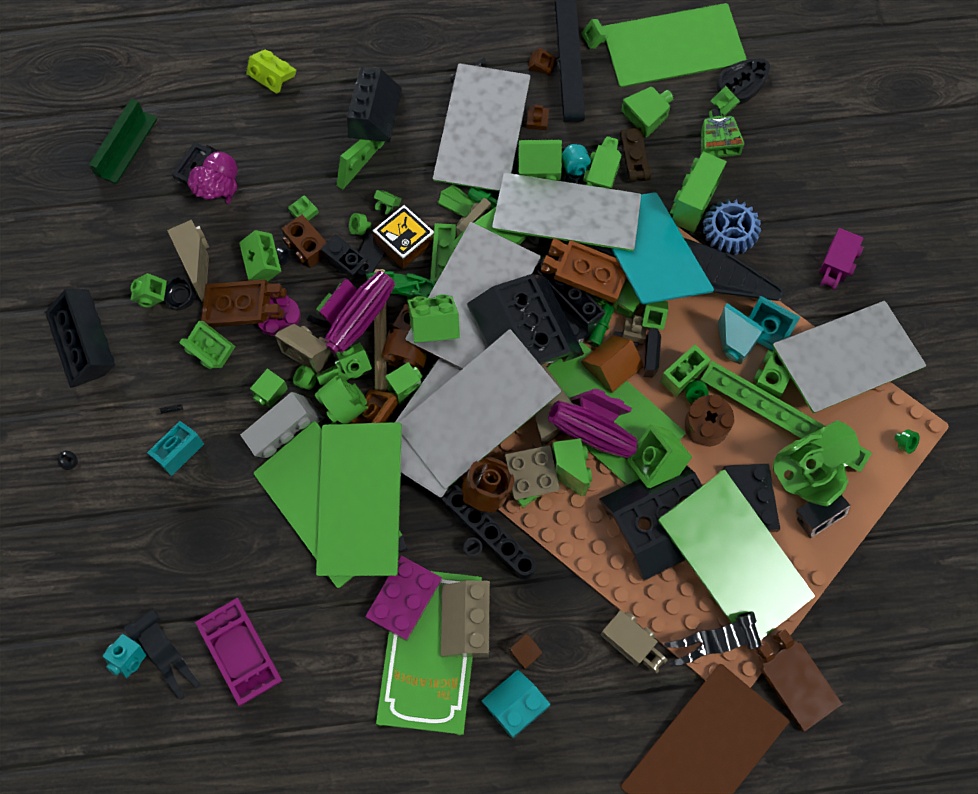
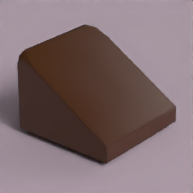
M539 47L532 53L527 69L550 75L556 57Z
M527 633L509 649V652L524 669L528 668L543 653Z

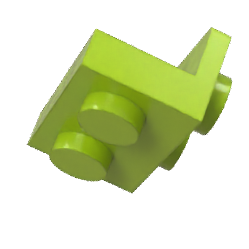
M263 50L249 57L246 73L273 92L279 93L282 83L295 77L296 69L273 55L272 52Z

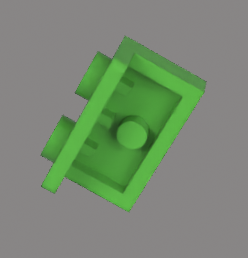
M198 321L188 339H181L179 342L185 347L184 350L188 354L197 356L201 360L200 363L209 369L222 368L236 347L204 321Z

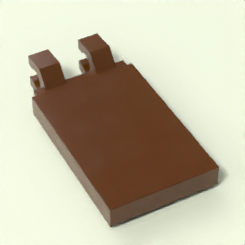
M265 279L206 284L201 321H204L210 327L260 324L268 321V318H284V309L280 308L279 304H270V297L274 299L286 298L287 290L282 288L281 284H269Z
M784 629L773 635L782 649L779 653L775 655L768 643H761V646L754 650L763 662V667L760 668L761 672L799 729L805 732L841 706L842 703L801 642H797V640L793 642L790 634Z

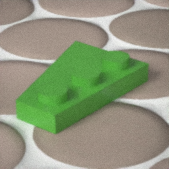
M360 139L340 156L337 186L344 190L374 153L383 146L385 141Z

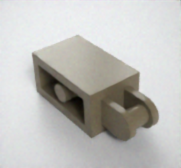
M620 610L602 631L601 636L636 667L642 662L657 674L661 664H665L668 660L654 648L658 642L654 639L656 637L655 634L646 627L644 629L636 623L637 619L627 611L624 613ZM649 652L655 656L651 662L646 658Z

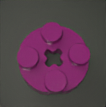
M287 295L286 298L281 299L270 297V304H279L280 308L284 309V318L280 321L268 318V321L258 325L264 334L275 336L277 332L292 324H299V320H301L299 307Z

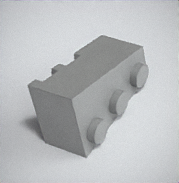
M291 392L240 435L254 456L268 458L279 448L290 442L313 421L318 423L324 418L310 398Z

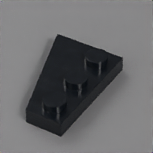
M769 463L724 466L722 470H726L768 531L778 532L780 524Z

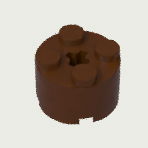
M394 329L392 332L389 330L381 353V359L388 362L387 367L393 370L409 362L412 368L417 367L421 373L429 352L405 340L409 331Z
M707 395L698 398L691 405L685 419V430L688 437L693 442L708 447L720 444L725 440L734 424L733 410L719 395Z
M492 457L483 458V460L478 462L475 461L462 483L463 501L477 510L495 513L504 504L514 486V476L508 471V466L503 461Z

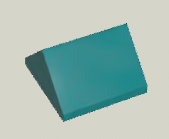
M760 296L749 318L764 328L758 343L773 350L772 345L790 337L800 316Z
M179 421L147 453L172 476L204 443L194 430Z

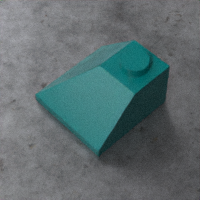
M728 303L724 306L717 323L723 353L726 354L729 360L742 364L756 346L764 328Z

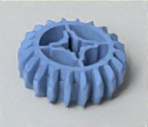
M729 199L725 203L719 201L716 206L713 205L703 221V234L706 235V241H712L711 248L717 246L719 251H722V249L726 250L725 253L733 251L734 255H737L739 250L742 253L746 252L747 248L751 249L754 243L757 242L758 235L761 232L759 227L761 220L757 219L758 213H752V207L746 208L745 202L741 205L738 204L737 199L733 203ZM715 221L719 223V227L722 229L721 232L717 229ZM742 222L746 225L748 233L744 231L745 228L742 226Z

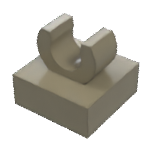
M634 315L633 319L626 317L622 337L633 342H639V344H644L647 327L642 326L643 317Z

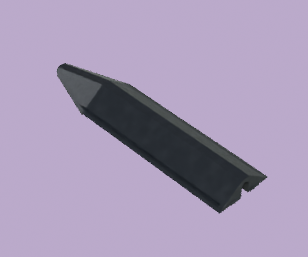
M684 238L713 286L714 293L758 299L762 296L773 301H781L783 299L784 290L778 284L735 256ZM585 244L614 255L611 248Z

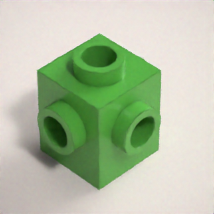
M148 273L135 279L131 285V300L147 308L164 301L167 281Z
M361 343L350 345L343 353H336L338 358L335 361L336 367L339 372H344L349 379L358 378L364 372L372 369Z

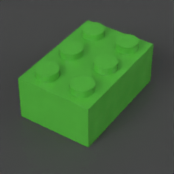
M704 151L699 159L695 158L690 169L691 172L686 175L682 184L683 187L677 192L674 199L675 203L670 211L673 214L672 219L677 226L693 233L695 232L719 184L727 161Z

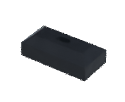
M194 142L173 171V178L188 185V177L194 166H202L204 160L213 151Z
M649 328L647 333L643 377L652 378L659 369L661 334L657 328Z

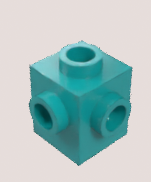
M122 634L107 648L102 657L107 662L106 668L112 674L117 676L120 673L125 678H128L131 673L139 668L146 654L139 644Z

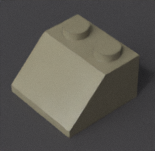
M292 324L277 332L275 337L281 352L299 364L311 368L315 374L320 372L332 356V352L325 346L327 344L325 339L322 337L316 338L305 326L300 328L296 324Z

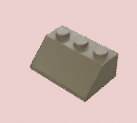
M461 581L442 585L441 657H489L490 581Z

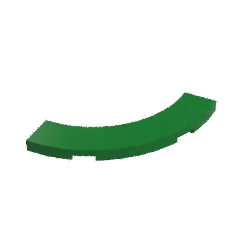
M391 271L384 272L395 282L391 294L405 295L412 298L418 296L428 298L436 284L431 280L409 273L404 275L394 274ZM376 272L367 273L366 279H370Z

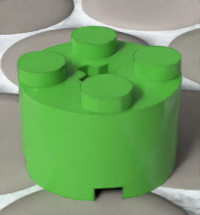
M341 372L315 393V397L321 404L326 406L328 409L326 413L334 423L339 421L341 424H349L368 409V406H365L367 400L355 383L353 385L348 383L349 377Z

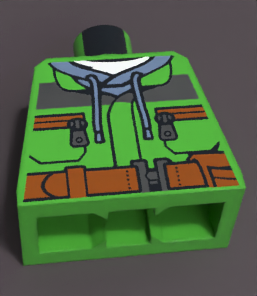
M720 109L711 110L709 112L710 118L704 120L701 129V154L704 151L715 157L741 155L744 141L734 117H722Z

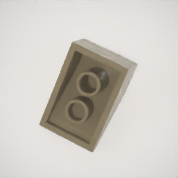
M189 220L167 231L195 290L203 302L209 264V255L206 249L209 248V245L200 226L195 227L193 221Z

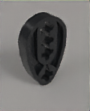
M749 59L729 66L719 76L717 83L718 93L725 86L729 90L732 89L735 83L736 86L732 93L740 100L738 104L748 102L763 87L770 69L769 62L765 59ZM741 78H742V79H746V78L748 79V81H747V80L742 81L741 86L737 85V84L740 83Z

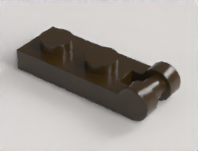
M641 128L621 130L620 137L629 182H636V179L651 180V171L648 165Z

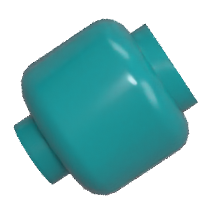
M571 144L562 153V163L566 172L570 175H583L591 166L589 154L582 145Z

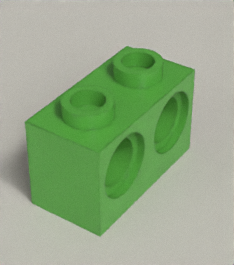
M773 349V351H767L762 361L766 365L763 370L758 369L753 380L757 382L755 386L779 399L789 382L790 375L784 366H780L775 362V360H780V358ZM766 378L773 379L775 384H769Z
M409 362L385 376L387 390L389 393L397 396L399 407L409 402L422 384L420 380L422 378L421 373L417 367L412 368Z

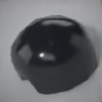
M174 277L166 284L164 301L170 308L184 310L195 301L196 290L192 282L187 278Z

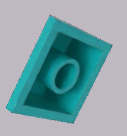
M519 670L514 672L481 700L512 739L551 705L536 686Z

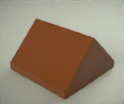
M612 335L581 361L611 393L644 366L633 341L616 335Z
M370 389L365 395L367 400L365 406H368V409L349 424L389 423L399 408L397 396Z

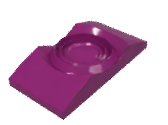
M238 598L195 622L239 706L283 681Z

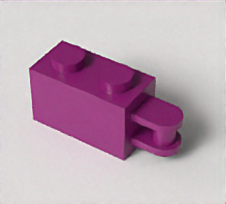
M841 228L838 229L819 271L824 274L820 285L826 284L831 286L832 290H835L839 281L844 282L847 275L852 276L856 268V264L853 262L855 258L859 259L864 248L860 246L863 237Z

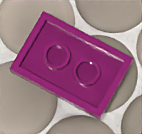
M401 555L398 560V575L388 577L365 616L366 619L408 641L440 585L442 577Z

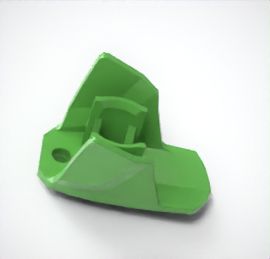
M837 420L783 448L774 458L772 470L786 491L799 495L806 501L829 506L845 491L849 482L845 467L860 456L857 435L851 427ZM791 470L790 475L784 478L785 471Z

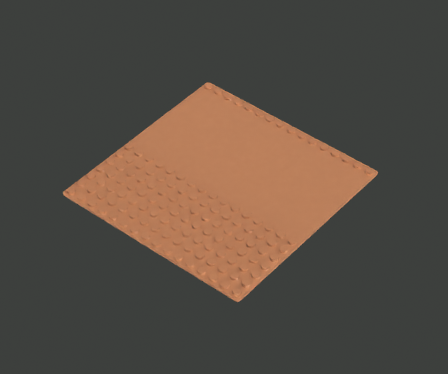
M678 227L679 231L681 232L684 238L698 242ZM627 277L624 281L623 287L626 284V282L629 281ZM711 292L666 300L668 301L669 310L664 330L658 329L661 334L659 369L652 378L643 377V366L627 381L686 432L685 419L692 403L687 400L685 390L675 397L660 383L663 373L695 344L711 361L756 385L757 382L753 379L759 368L764 369L766 363L762 361L767 351L773 350L757 342L742 364L733 362L722 351L717 323L727 303L749 318L758 298ZM606 300L607 304L614 305L613 302ZM770 300V301L774 302L775 304H777V305H779V306H781V307H783V308L789 310L790 312H792V313L798 315L796 312H794L793 310H791L789 307H787V306H786L785 304H783L782 302ZM641 304L635 314L636 316L642 317L645 304ZM616 311L613 312L608 324L610 328L606 330L601 344L609 339L614 331L623 332L626 317ZM800 316L790 337L815 328V326ZM589 337L582 341L592 351L598 348L587 343ZM646 337L644 344H638L636 347L643 364L645 363ZM775 360L778 365L784 366L781 360ZM705 371L694 381H701ZM791 377L779 398L781 401L825 426L837 420L847 424L855 431L859 445L872 452L861 472L848 465L845 467L849 482L841 495L851 505L848 515L812 538L808 536L797 521L799 516L796 513L797 509L809 501L804 500L799 495L786 491L772 470L773 461L777 453L801 438L706 384L709 395H719L731 406L734 413V424L725 440L716 446L708 447L697 444L688 437L687 433L680 440L692 456L687 466L696 473L702 485L722 471L724 466L769 463L780 524L778 532L770 533L815 595L812 600L760 640L763 644L768 643L775 655L780 650V646L773 635L784 629L790 635L793 633L949 427L944 420L891 382L816 413H812ZM766 378L769 384H775L773 379ZM534 416L484 458L492 457L504 462L503 456L505 454L543 447ZM907 429L917 432L920 436L917 448L910 454L899 450L898 442L894 440L897 433L902 434ZM562 433L544 446L550 445L552 451L553 442L572 440L574 438L566 433ZM588 450L586 468L590 467L592 481L590 482V488L587 489L586 496H580L558 480L559 491L541 494V496L524 508L520 506L510 493L504 504L497 509L617 609L622 610L624 613L626 611L631 613L637 619L636 623L643 629L646 627L651 630L656 636L654 639L663 646L666 642L680 640L699 631L718 629L731 624L686 560L643 581L632 561L634 555L614 518L609 519L599 501L600 498L626 486V484ZM468 471L459 478L461 481H464ZM785 471L784 478H787L792 471ZM640 519L638 521L640 529L648 530L651 528V524L647 519ZM702 642L687 647H671L666 649L677 658L691 653L698 646L702 645ZM747 645L724 653L708 654L693 662L686 663L689 668L705 681L719 664H723L750 688L761 675L760 668L763 667V662L754 649H747Z

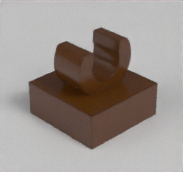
M543 105L529 107L526 129L547 131L549 108H543Z

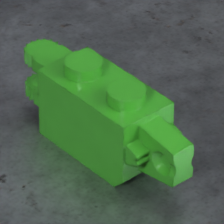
M606 136L603 144L598 145L596 153L592 152L590 157L591 168L585 171L583 182H586L587 186L612 189L621 159V154L617 150L618 139Z

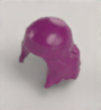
M217 151L211 153L204 160L202 166H197L190 171L187 184L192 194L196 193V197L211 200L224 196L226 197V203L230 204L233 194L237 190L235 178L238 173L236 161L232 156L224 152Z

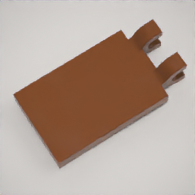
M554 238L548 254L559 257V259L556 261L546 255L541 272L547 274L555 273V280L616 304L626 279V275L617 258L572 240L567 245Z

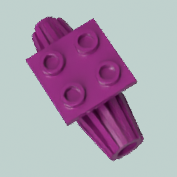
M377 271L358 289L348 279H344L321 308L319 313L332 325L325 337V342H327L325 346L335 354L337 352L343 353L365 332L383 309L395 286V282L389 275Z
M592 389L570 397V401L574 404L558 400L551 407L548 421L574 439L581 438L582 443L601 452L628 458L637 452V438L614 422L620 415L629 413L632 409L625 405L621 399L611 398L600 389Z

